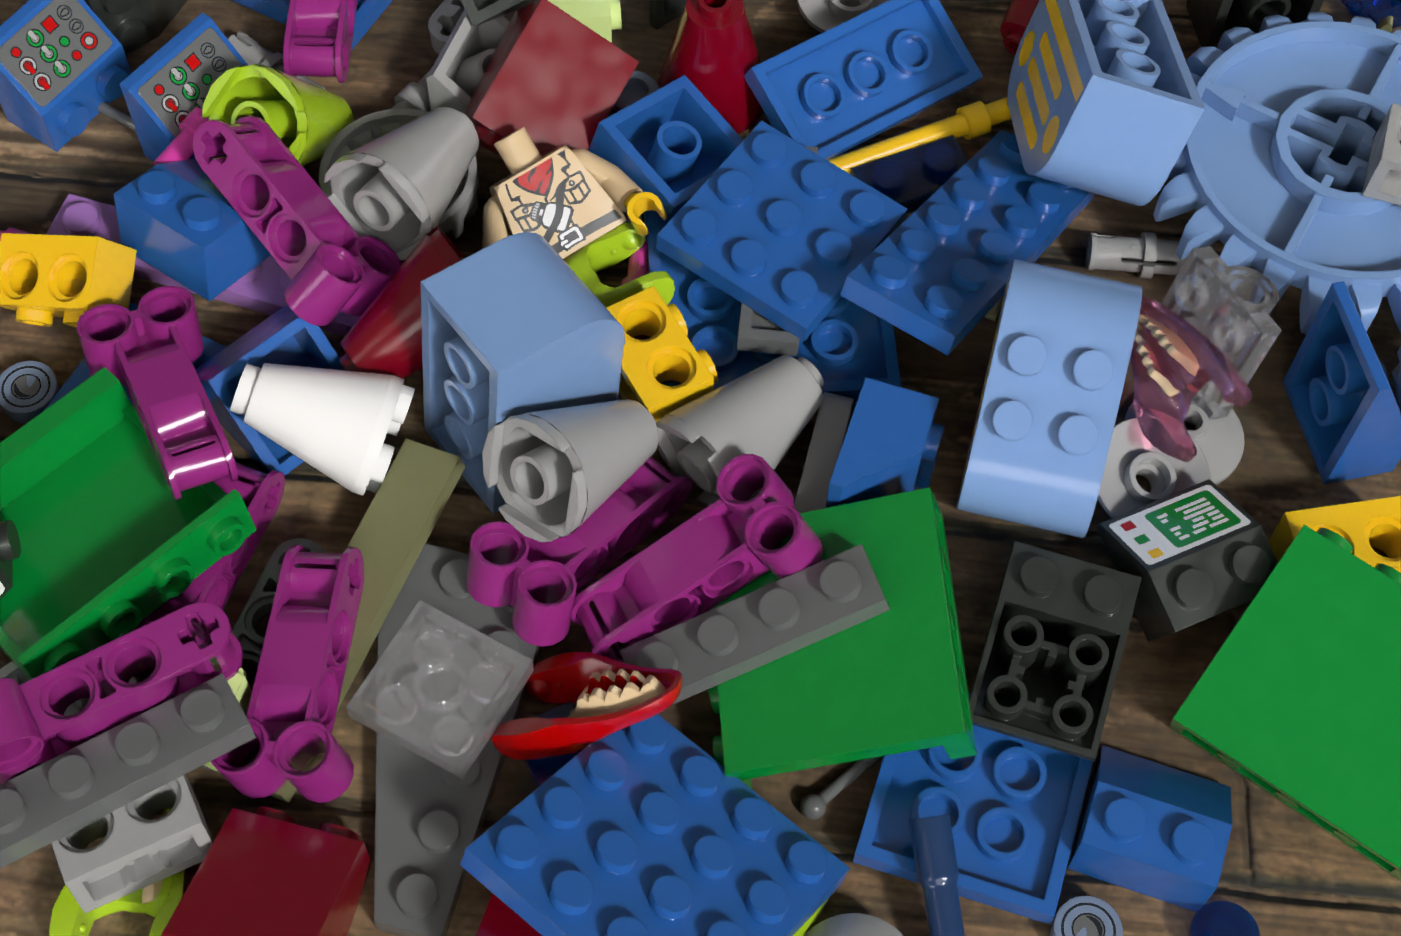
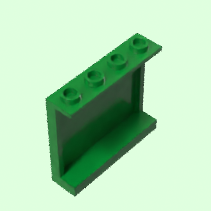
M103 367L0 443V515L4 521L9 519L13 521L21 545L20 557L12 559L13 587L0 600V648L29 680L134 631L143 619L171 597L183 593L195 578L223 556L235 552L245 539L257 530L241 494L236 489L226 494L212 481L182 491L181 499H173L135 407L129 401L120 381L106 367Z
M931 487L799 513L821 540L823 546L821 561L862 544L890 610L708 689L711 705L715 713H720L722 735H716L713 738L714 759L724 767L725 775L727 777H737L752 789V778L938 746L944 747L950 759L977 755L943 515ZM792 535L785 537L776 549L785 546L790 541ZM769 570L712 609L780 579Z
M1304 524L1173 717L1169 728L1401 881V573L1381 563H1377L1375 567H1372L1351 554L1354 550L1353 546L1339 534L1322 527L1316 532Z

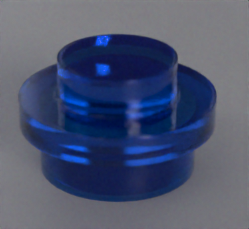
M1213 901L1204 905L1194 915L1189 927V936H1260L1258 925L1252 915L1240 905L1229 901Z

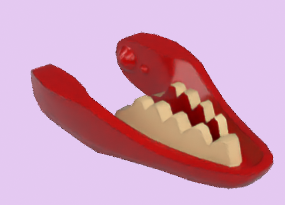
M589 652L559 654L535 664L527 676L526 689L533 698L543 702L577 703L576 708L571 711L569 717L511 720L500 724L493 733L491 740L494 747L502 755L514 760H529L574 753L616 731L649 719L669 708L681 692L683 676L678 670L629 665Z

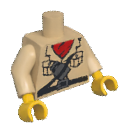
M525 127L514 131L494 144L511 175L489 187L492 197L488 199L483 207V249L505 237L517 233L532 232L543 236L561 258L564 259L627 221L622 212H627L633 228L641 236L649 234L646 225L639 219L643 212L648 210L656 211L662 219L666 220V212L658 196L650 192H643L618 166L584 148L570 150L566 145H563L541 156Z

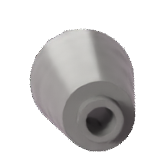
M438 107L341 156L325 173L324 183L330 180L332 193L328 196L329 200L360 237L371 236L381 240L397 254L400 261L405 260L423 236L438 226L478 150L479 138L472 121L465 114L453 108Z
M782 355L663 415L656 422L659 436L658 451L674 475L677 477L686 475L704 490L696 499L707 508L720 499L716 488L717 478L723 466L731 459L742 454H754L762 457L775 470L823 403L824 395L821 389L824 385L823 378L817 368L803 357L795 359L789 355ZM760 489L754 492L750 499L755 498Z
M630 399L515 414L494 426L488 432L482 451L484 478L488 488L495 485L498 486L506 503L498 507L507 522L526 537L539 542H550L557 538L568 536L577 530L654 454L659 440L657 425L653 416L642 404Z

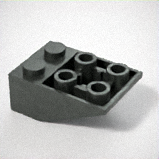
M1015 541L1005 569L969 700L973 725L1095 761L1142 578Z

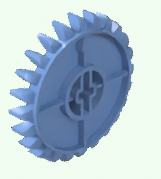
M1309 12L1305 22L1292 23L1289 18L1281 15L1264 17L1260 30L1256 34L1249 28L1234 27L1222 34L1217 48L1200 47L1187 59L1186 63L1205 110L1171 170L1168 178L1173 179L1163 188L1153 213L1155 221L1158 222L1196 209V212L1185 226L1175 254L1182 260L1220 240L1225 246L1209 285V288L1216 293L1234 282L1250 266L1261 271L1252 305V315L1260 319L1275 306L1289 285L1302 289L1300 330L1301 333L1307 334L1331 284L1344 281L1366 332L1378 312L1382 297H1387L1393 317L1401 333V206L1362 196L1373 139L1391 104L1401 105V29L1395 30L1393 34L1376 29V24L1371 19L1360 16L1352 18L1350 23L1334 22L1332 16L1325 12Z

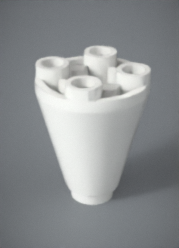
M247 363L236 389L230 411L245 415L243 422L351 492L364 495L366 490L377 493L380 484L383 483L395 449L393 446L384 444L386 434L397 436L399 428L405 420L415 389L403 385L404 379L394 375L264 363L261 369Z

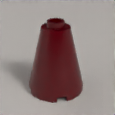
M687 0L657 82L660 89L686 75L737 134L743 133L756 123L763 112L762 107L744 78V75L750 68L760 64L761 61L743 0Z
M438 226L423 236L340 342L346 354L339 361L346 371L387 374L403 379L423 369L421 281L464 259V255Z

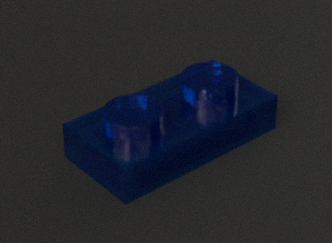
M954 135L853 167L850 174L908 209L907 213L917 210L968 162V159Z

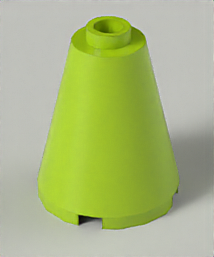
M259 64L245 65L226 70L211 85L202 109V118H208V121L220 120L226 124H234L240 118L247 116L261 118L271 127L302 167L322 158L334 137L354 121L350 106L341 96L274 68Z

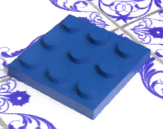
M761 120L657 234L656 249L804 342L842 298L840 294L846 276L905 221L908 209Z
M973 725L977 755L950 759L944 747L938 746L884 756L853 863L919 883L908 820L950 814L959 871L957 881L959 896L1050 925L1055 917L1093 761Z

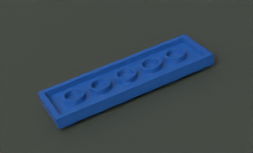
M1002 129L846 276L840 296L948 356L1003 297L1013 260L1017 259L1034 263L1088 205L1095 194L1027 174L1023 167L1016 135Z

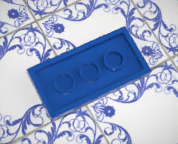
M889 0L750 68L744 75V78L773 128L803 146L818 147L817 154L826 160H830L973 86L983 78V75L939 0Z

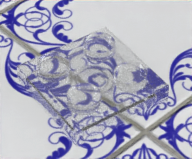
M419 600L346 708L352 719L464 779L533 673V661Z

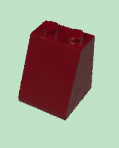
M536 0L516 10L464 114L472 121L479 138V145L496 154L499 153L494 144L522 127H525L541 156L563 145H566L570 150L576 148L588 150L599 122L606 119L639 61L548 0Z
M257 807L255 813L232 808L161 936H347L372 865L365 843L359 840L360 837L357 833L340 825L323 823L320 825L319 830L294 824L295 819L277 809Z

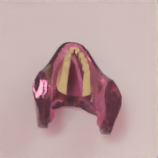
M1142 296L1140 314L1130 356L1134 377L1133 405L1143 435L1155 448L1171 457L1189 463L1197 455L1196 446L1184 425L1192 398L1210 381H1213L1220 390L1226 403L1235 404L1239 407H1244L1252 399V392L1231 361L1214 342L1174 311L1151 298Z

